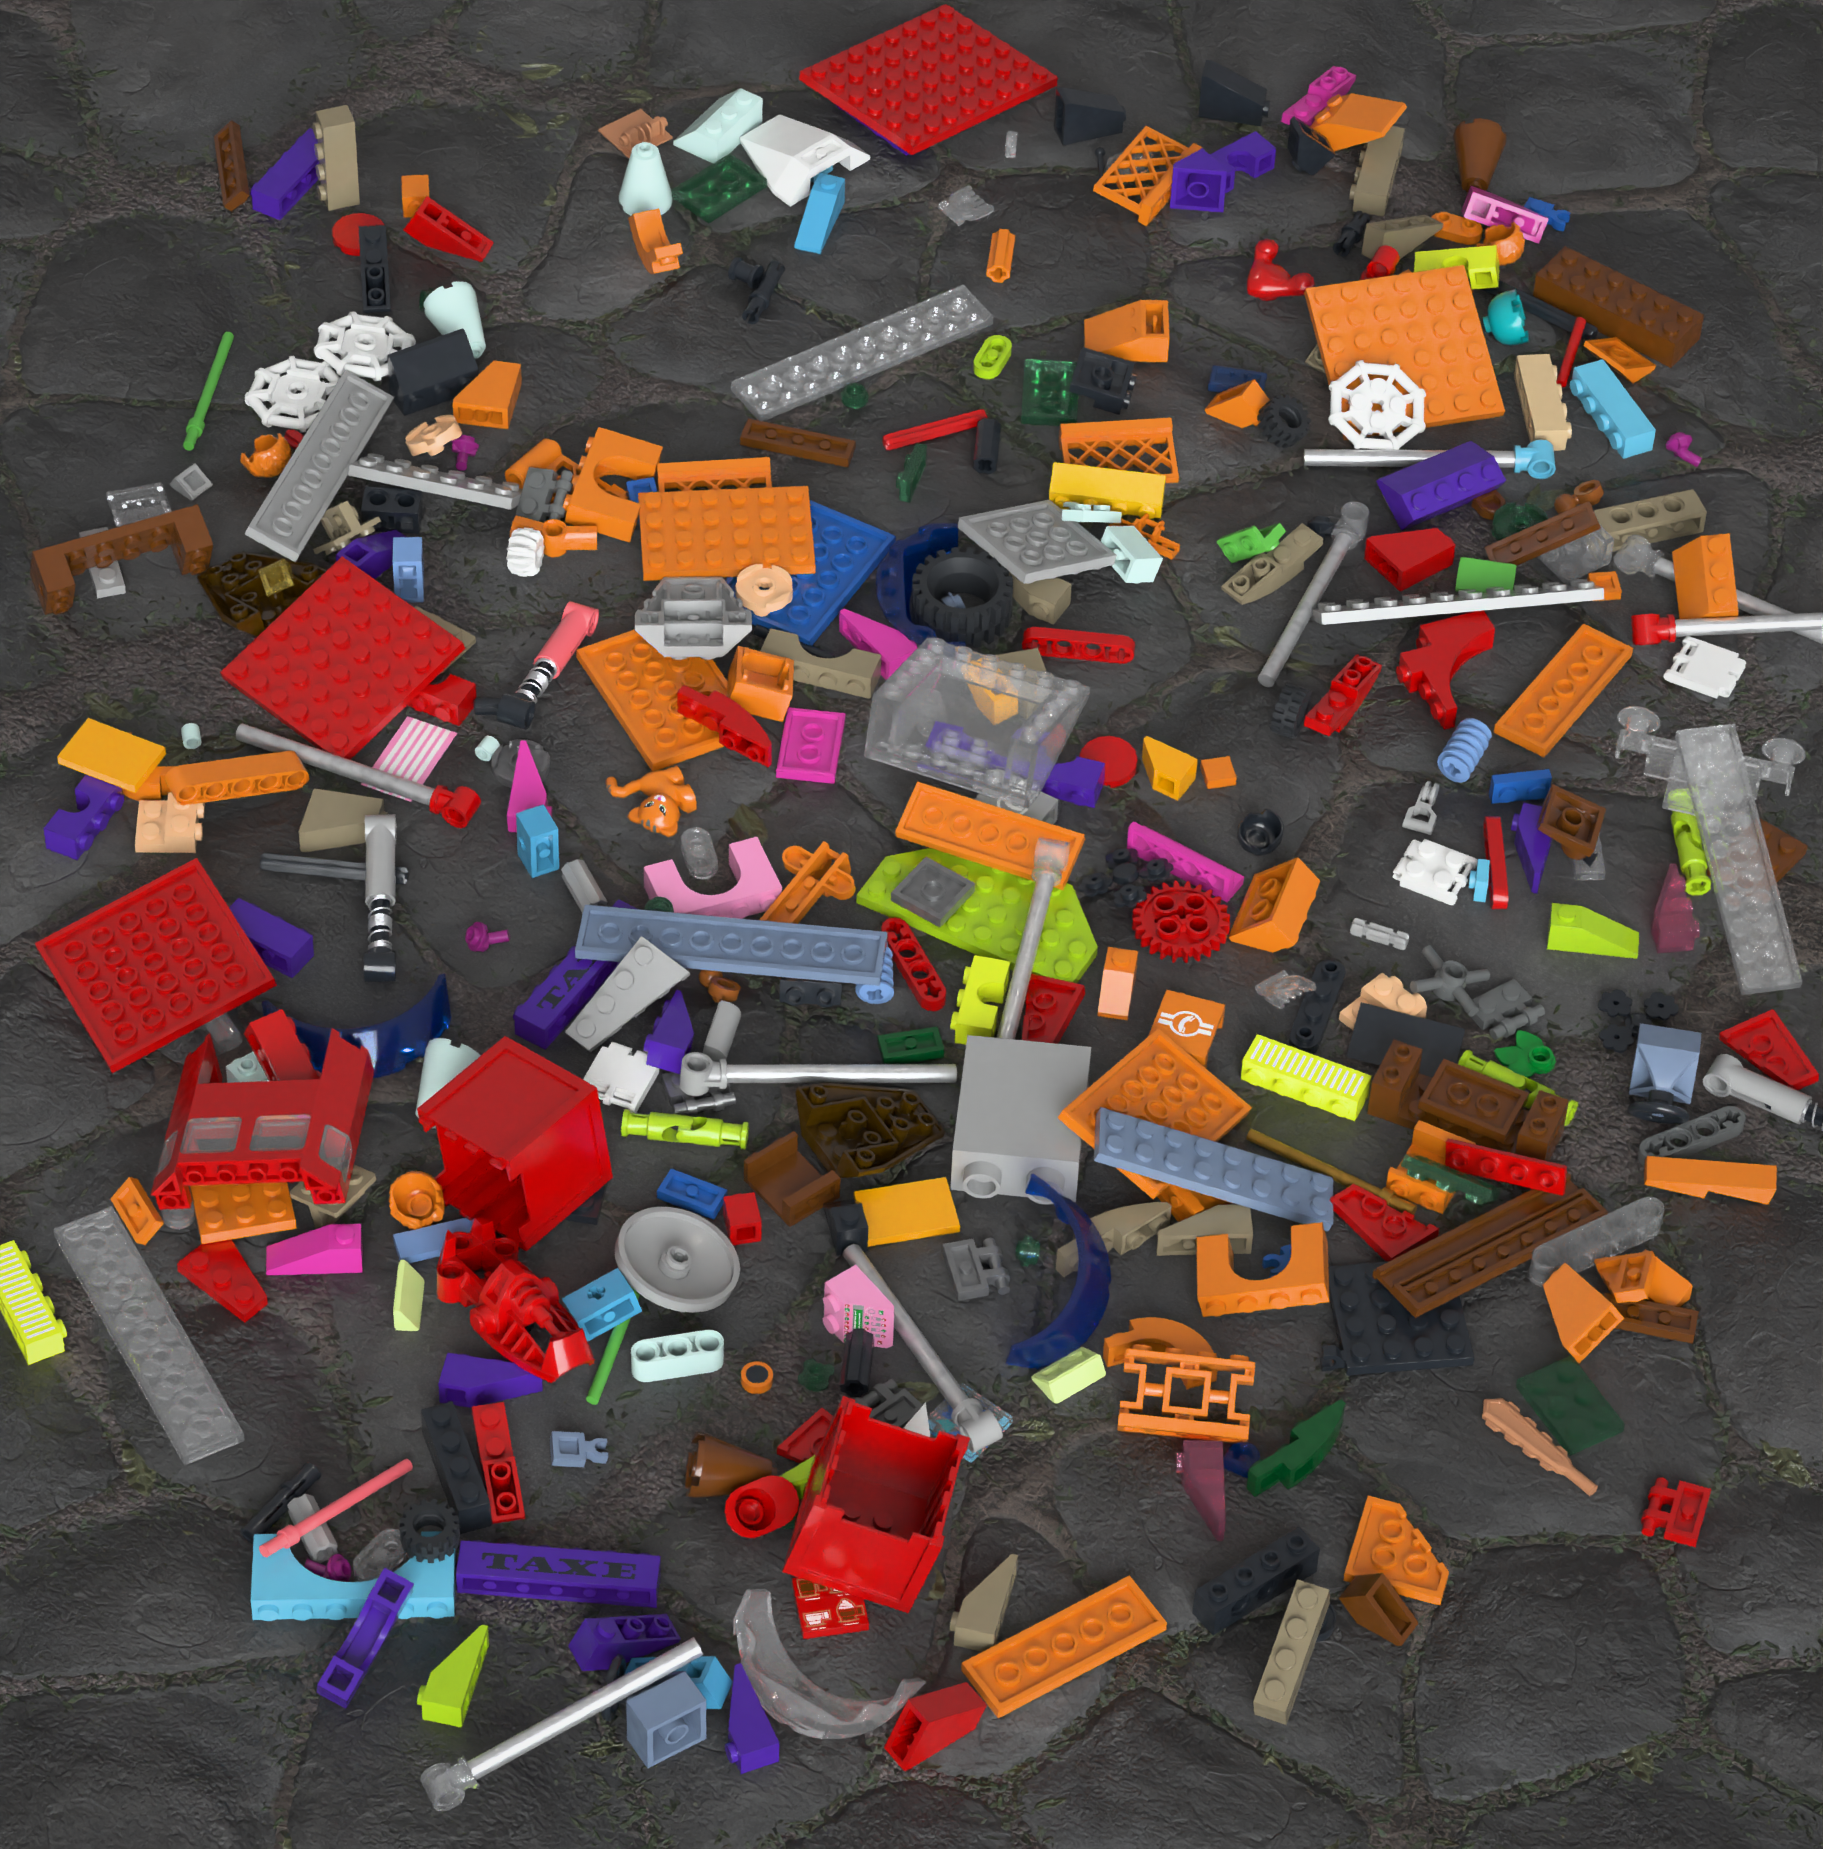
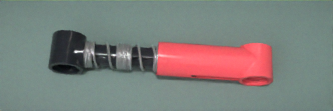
M572 601L568 602L561 622L534 659V668L530 670L515 693L512 695L504 694L500 700L497 710L498 722L524 730L530 727L535 714L536 697H540L548 687V682H551L552 679L560 675L584 638L593 635L599 620L598 609Z

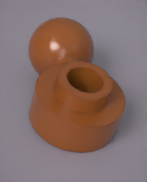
M1590 480L1580 484L1575 488L1573 495L1566 493L1559 495L1554 502L1556 512L1561 514L1577 507L1578 504L1581 505L1590 501L1592 506L1599 503L1604 495L1600 481Z
M700 970L699 972L700 983L708 988V993L715 1002L719 1003L721 1000L733 1002L737 1000L741 988L740 985L730 979L723 978L722 971Z

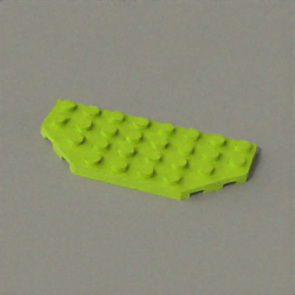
M927 848L886 856L856 895V903L887 917L900 918L908 926L975 955L1010 961V970L1013 971L1036 882ZM925 857L975 883V892L941 927L891 901V892ZM1066 883L1064 890L1053 887L1032 974L1078 983L1096 958L1098 946L1073 885Z

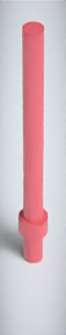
M409 1459L402 1460L296 1525H288L279 1530L276 1537L259 1547L262 1556L268 1557L283 1547L288 1549L297 1544L303 1535L413 1469L411 1461Z

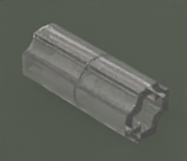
M227 1012L202 1025L206 1033L211 1034L212 1042L221 1053L238 1048L243 1042L241 1040V1032Z

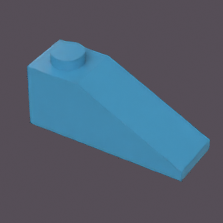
M819 173L811 189L795 241V249L821 254L845 203V178Z
M701 1656L673 1671H686L706 1699V1709L722 1708L733 1681L715 1656ZM656 1657L631 1658L625 1675Z

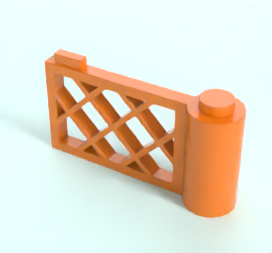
M544 438L505 471V479L507 482L519 484V488L523 489L529 467L550 469L556 472L564 466L573 473L572 480L574 475H580L581 472H577L579 466L577 463L562 454L561 447L556 441ZM600 478L596 480L597 485L605 492L628 500L627 492L616 484L610 486ZM553 493L550 504L554 503L556 493Z

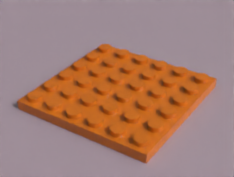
M1464 265L1306 288L1304 295L1329 385L1331 381H1336L1354 367L1356 361L1363 360L1364 363L1395 365L1396 363L1401 365L1400 369L1420 389H1424L1426 392V397L1424 398V423L1426 428L1504 415L1503 401ZM1368 374L1370 380H1373L1375 378H1381L1387 381L1389 377L1383 375ZM1359 377L1346 386V388L1353 391L1361 385ZM1394 379L1392 385H1393L1403 396L1409 394V393ZM1342 398L1341 412H1347L1349 410L1348 400ZM1372 403V411L1379 410L1383 412L1380 404ZM1413 403L1406 404L1405 416L1411 419L1413 418ZM1347 421L1348 424L1360 435L1361 431L1351 421ZM1400 425L1392 433L1403 432L1406 427ZM1342 433L1343 439L1348 440L1347 437ZM1372 433V435H1366V437L1377 436L1380 433Z

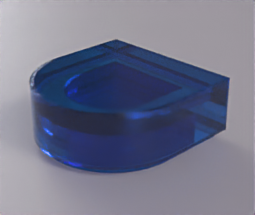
M1235 1443L1223 1457L1221 1467L1248 1479V1471L1260 1459V1453L1251 1443Z

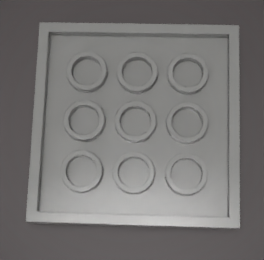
M1051 500L959 517L958 528L969 539L988 552L989 555L993 558L995 557L1001 566H1004L1024 584L1114 565L1117 556L1076 521H1062V509Z

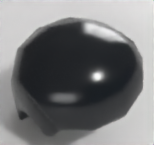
M1264 809L1263 812L1256 814L1250 812L1238 825L1237 839L1245 851L1255 855H1267L1280 845L1284 824L1280 816L1270 809Z

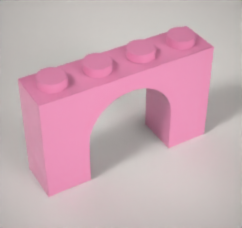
M758 837L729 844V866L738 883L731 890L722 894L704 895L689 889L682 881L672 859L644 867V888L655 911L743 919L747 916L766 912L782 893V886Z

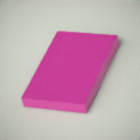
M788 707L778 757L776 778L835 784L846 713Z

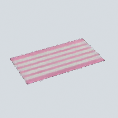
M407 716L372 768L423 785L457 733ZM361 783V785L407 800L409 802L412 801L409 798L370 786L365 783Z

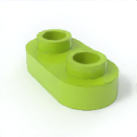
M993 335L985 340L974 358L973 371L975 375L983 379H993L1001 373L1012 351V343L1007 337Z

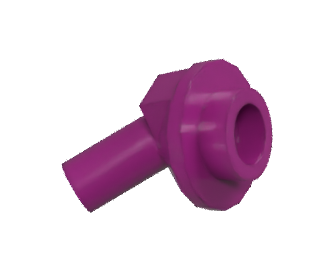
M1683 432L1670 436L1669 441L1665 444L1666 449L1672 451L1675 457L1679 456L1682 460L1697 468L1702 458L1687 450L1692 443V436L1685 435Z
M461 435L459 438L451 441V451L457 453L456 468L459 471H464L467 468L468 456L475 457L479 445L475 443V438Z
M477 921L467 929L465 940L471 951L484 952L491 944L509 942L510 934L508 929L488 933L487 925Z
M340 1554L332 1555L328 1560L327 1566L307 1559L304 1565L310 1572L334 1581L349 1582L351 1576V1566Z

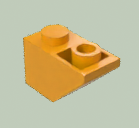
M1149 736L1143 739L1142 761L1152 789L1178 801L1196 779L1197 758Z

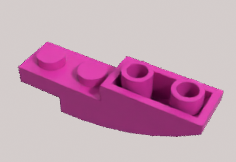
M1331 67L1309 84L1308 94L1283 112L1281 122L1290 125V119L1295 116L1308 126H1311L1315 121L1314 117L1325 109L1330 98L1335 95L1344 96L1348 93L1356 80V75L1348 72L1343 67Z

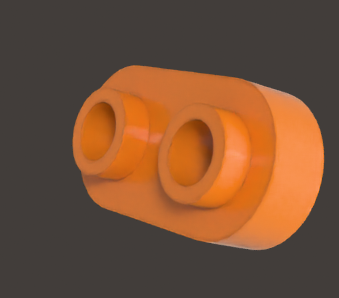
M1439 212L1431 216V218L1443 223V228L1434 234L1438 238L1465 245L1477 244L1482 238L1483 228L1479 222L1448 212Z

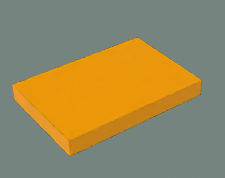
M88 718L59 753L57 759L58 764L136 793L164 758L166 749L164 746Z
M946 1177L854 1191V1199L862 1203L866 1217L868 1247L960 1232L959 1219Z

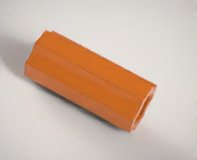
M999 229L996 233H992L986 275L993 282L1003 283L1004 280L1010 278L1015 235L1010 233L1009 229Z

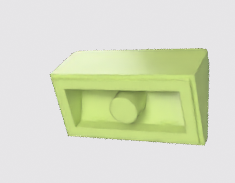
M400 1260L398 1263L393 1307L394 1328L402 1331H418L420 1329L425 1282L422 1276L406 1260Z
M1080 1347L1031 1377L1045 1395L1057 1404L1104 1377L1106 1371L1100 1354Z

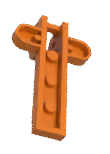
M823 841L814 854L800 846L786 848L782 854L784 867L796 876L760 920L798 924L821 895L825 897L833 896L839 900L851 898L856 888L854 879L850 875L851 866L848 854L843 852L840 855L830 849L829 844Z

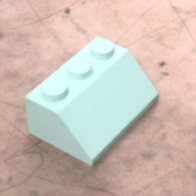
M742 88L719 98L673 141V145L718 165L740 144L741 136L757 128L762 123L763 98Z

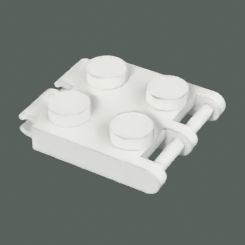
M1686 636L1682 642L1683 647L1680 653H1676L1673 657L1674 663L1671 669L1665 671L1664 679L1716 699L1719 695L1729 697L1736 685V681L1739 680L1745 669L1746 661L1738 658V653ZM1690 649L1691 651L1689 652V654L1685 655L1687 650ZM1680 665L1681 668H1680L1679 672H1677L1676 670H1677L1678 666Z
M1424 839L1423 842L1412 840L1404 853V857L1400 859L1394 869L1392 877L1399 880L1400 886L1446 904L1454 905L1457 901V893L1461 887L1466 886L1468 882L1467 876L1470 870L1476 869L1478 860L1427 839ZM1463 867H1466L1463 873L1459 874L1461 869ZM1452 884L1455 885L1452 892H1450L1449 889L1451 888Z
M611 1042L608 1048L602 1046L583 1080L597 1087L599 1099L603 1100V1104L610 1106L612 1103L628 1108L631 1113H637L659 1074V1068L646 1065L648 1053L637 1050L635 1055L632 1056V1048Z

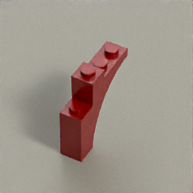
M1484 610L1420 625L1419 638L1416 639L1417 649L1400 653L1399 666L1396 667L1399 682L1404 683L1409 693L1419 691L1421 698L1429 704L1433 718L1439 721L1444 730L1454 728L1456 721L1457 705L1450 689L1452 678L1469 659L1493 647L1495 627Z

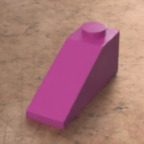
M1473 186L1470 187L1461 210L1463 217L1490 227L1492 225H1504L1509 228L1511 223L1515 222L1520 227L1521 232H1523L1524 239L1538 244L1549 219L1498 195Z
M847 609L840 610L839 632L856 649L881 655V676L888 683L917 669L918 647L914 641L909 640L901 631Z
M520 740L507 811L509 832H517L516 813L543 804L551 817L553 812L552 806H548L547 794L528 744L523 740Z
M361 1224L326 1225L266 1247V1275L363 1273Z

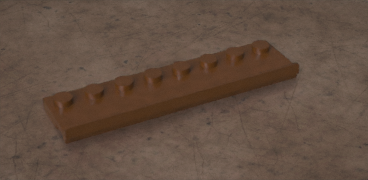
M1567 1172L1566 1189L1563 1196L1532 1189L1377 1267L1373 1271L1372 1278L1378 1279L1417 1318L1606 1220L1608 1211L1584 1188L1579 1189L1570 1180L1571 1175Z

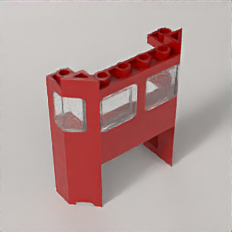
M332 1028L320 1079L222 1083L223 1077L211 1034L209 1033L205 1037L204 1042L192 1054L190 1052L186 1056L150 1194V1196L156 1197L159 1210L190 1209L192 1197L188 1186L304 1182L305 1189L311 1191L314 1204L345 1203L374 1076L369 1050L362 1045L359 1049L340 1037V1033Z

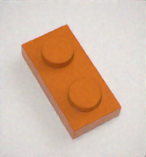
M129 1177L110 1199L138 1244L146 1245L164 1224L141 1183L136 1178Z

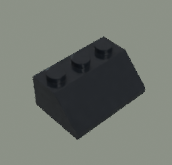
M463 328L387 355L389 393L394 397V403L404 416L454 399L479 375L475 357Z

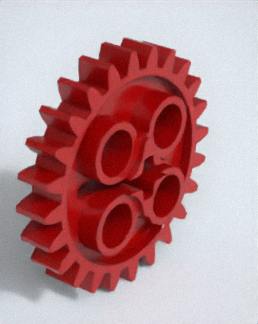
M1174 881L1173 887H1169L1163 882L1162 890L1154 886L1151 887V894L1146 893L1147 899L1137 903L1136 909H1133L1132 930H1135V939H1141L1142 948L1150 946L1149 954L1152 955L1157 951L1161 952V960L1169 955L1171 956L1172 963H1175L1178 957H1182L1183 961L1188 963L1189 957L1193 956L1199 962L1201 954L1211 957L1212 950L1220 951V944L1226 943L1230 930V914L1227 913V905H1221L1220 896L1212 898L1213 890L1210 889L1202 892L1201 884L1193 889L1191 888L1190 881H1187L1184 887H1180L1178 881Z

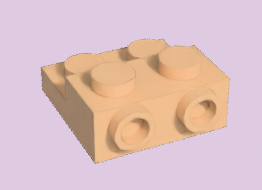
M168 792V800H139L135 852L196 853L197 841H202L203 826L202 823H199V819H204L205 803L180 805L171 792Z
M1381 973L1362 987L1361 996L1340 1011L1339 1020L1354 1030L1361 1002L1426 1019L1427 1005L1425 999L1419 993L1411 994L1405 990L1399 978L1396 976L1388 977Z

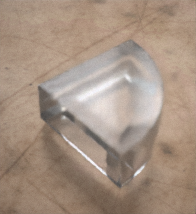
M1008 131L1006 158H1016L1018 132Z

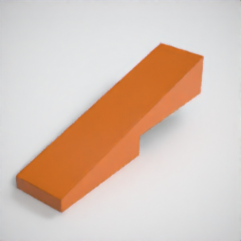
M1647 1156L1645 1159L1644 1185L1700 1198H1705L1707 1192L1710 1191L1766 1205L1769 1204L1776 1192L1777 1166L1655 1156Z

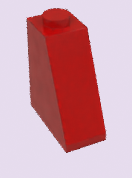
M1438 528L1371 536L1366 540L1364 559L1401 592L1453 565L1456 544Z
M967 1682L908 1699L884 1749L903 1771L910 1770L973 1731L987 1704Z

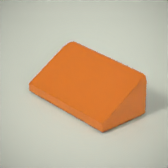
M1656 1257L1657 1262L1647 1300L1681 1307L1690 1300L1693 1286L1688 1280Z

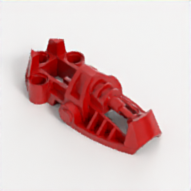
M474 1218L469 1233H451L447 1229L437 1264V1297L439 1300L445 1303L460 1302L465 1308L474 1304L476 1307L472 1308L469 1314L473 1329L506 1359L547 1382H555L559 1377L580 1365L589 1364L590 1366L594 1364L595 1359L583 1328L578 1327L573 1317L559 1303V1292L556 1284L546 1276L539 1279L526 1265L518 1261L519 1245L514 1239L508 1237L496 1238L493 1221L482 1218ZM482 1268L486 1273H484V1278L480 1279L473 1271ZM536 1322L540 1328L547 1329L552 1338H550L546 1354L543 1353L524 1327Z

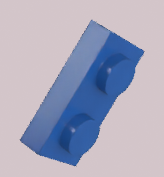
M1550 770L1492 775L1489 790L1491 804L1546 798L1552 781Z
M670 1169L657 1189V1199L712 1220L715 1219L723 1206V1197L728 1196L727 1189L674 1169Z

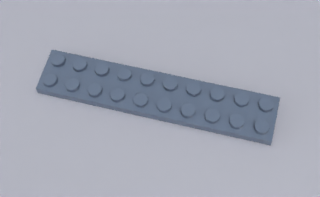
M584 905L575 947V958L621 962L642 936L683 968L880 986L887 946V932Z

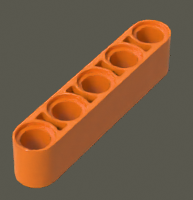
M294 751L179 765L170 769L165 775V782L180 805L300 789L309 780V773Z

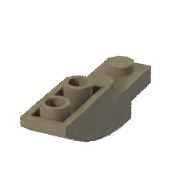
M1301 523L1276 548L1267 554L1261 553L1256 555L1225 582L1221 589L1241 605L1261 599L1289 582L1304 570V561L1323 545V538Z
M1168 1202L1134 1204L1101 1213L1074 1226L1073 1240L1057 1250L1056 1270L1065 1277L1074 1271H1080L1088 1262L1098 1256L1106 1255L1111 1248H1114L1120 1255L1131 1249H1137L1144 1241L1158 1234L1159 1230L1170 1226L1172 1206Z

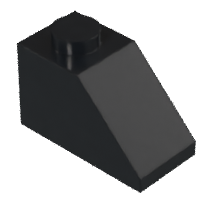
M1293 116L1290 119L1287 149L1292 156L1291 163L1300 172L1304 170L1314 176L1336 154L1326 137L1297 117Z
M856 1199L823 1203L836 1256L843 1255L844 1250L852 1244L859 1245L863 1252L868 1251V1225L862 1203Z

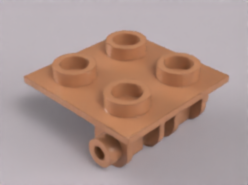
M642 109L598 129V132L628 158H630L632 148L639 143L648 142L658 146L673 139V136L665 130V127L668 126L665 117L656 116L652 119Z

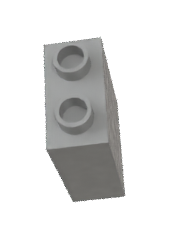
M967 1035L953 1143L951 1190L965 1191L976 1198H991L997 1194L1028 1197L1033 1202L1044 1205L1054 1204L1060 1200L1076 1202L1083 1139L1060 1121L1058 1116L1065 1107L1088 1089L1091 1047Z

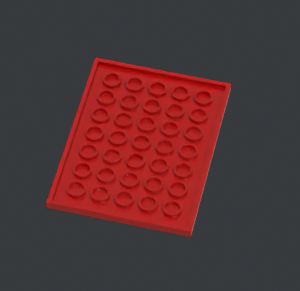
M944 4L801 70L799 80L910 155H914L1057 86L1058 77L1045 67L1031 60L1028 56L1011 47L1008 43L991 34L990 31L985 30L971 19L957 12L953 7Z

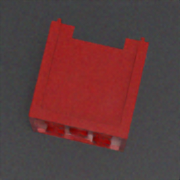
M506 1036L417 1108L418 1121L423 1125L424 1132L429 1131L436 1125L444 1170L434 1179L442 1186L444 1206L450 1204L459 1209L460 1215L470 1221L474 1218L492 1220L496 1232L514 1239L519 1247L525 1251H528L613 1178L597 1087Z
M843 1396L811 1464L782 1572L909 1613L942 1549L945 1536H942L959 1465L967 1450L970 1437L958 1433L955 1436L939 1430L934 1439L870 1418L872 1408L855 1403V1399Z

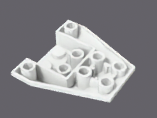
M780 114L740 137L741 145L771 192L790 207L810 195V178L839 162L851 171L870 160V155L853 142Z

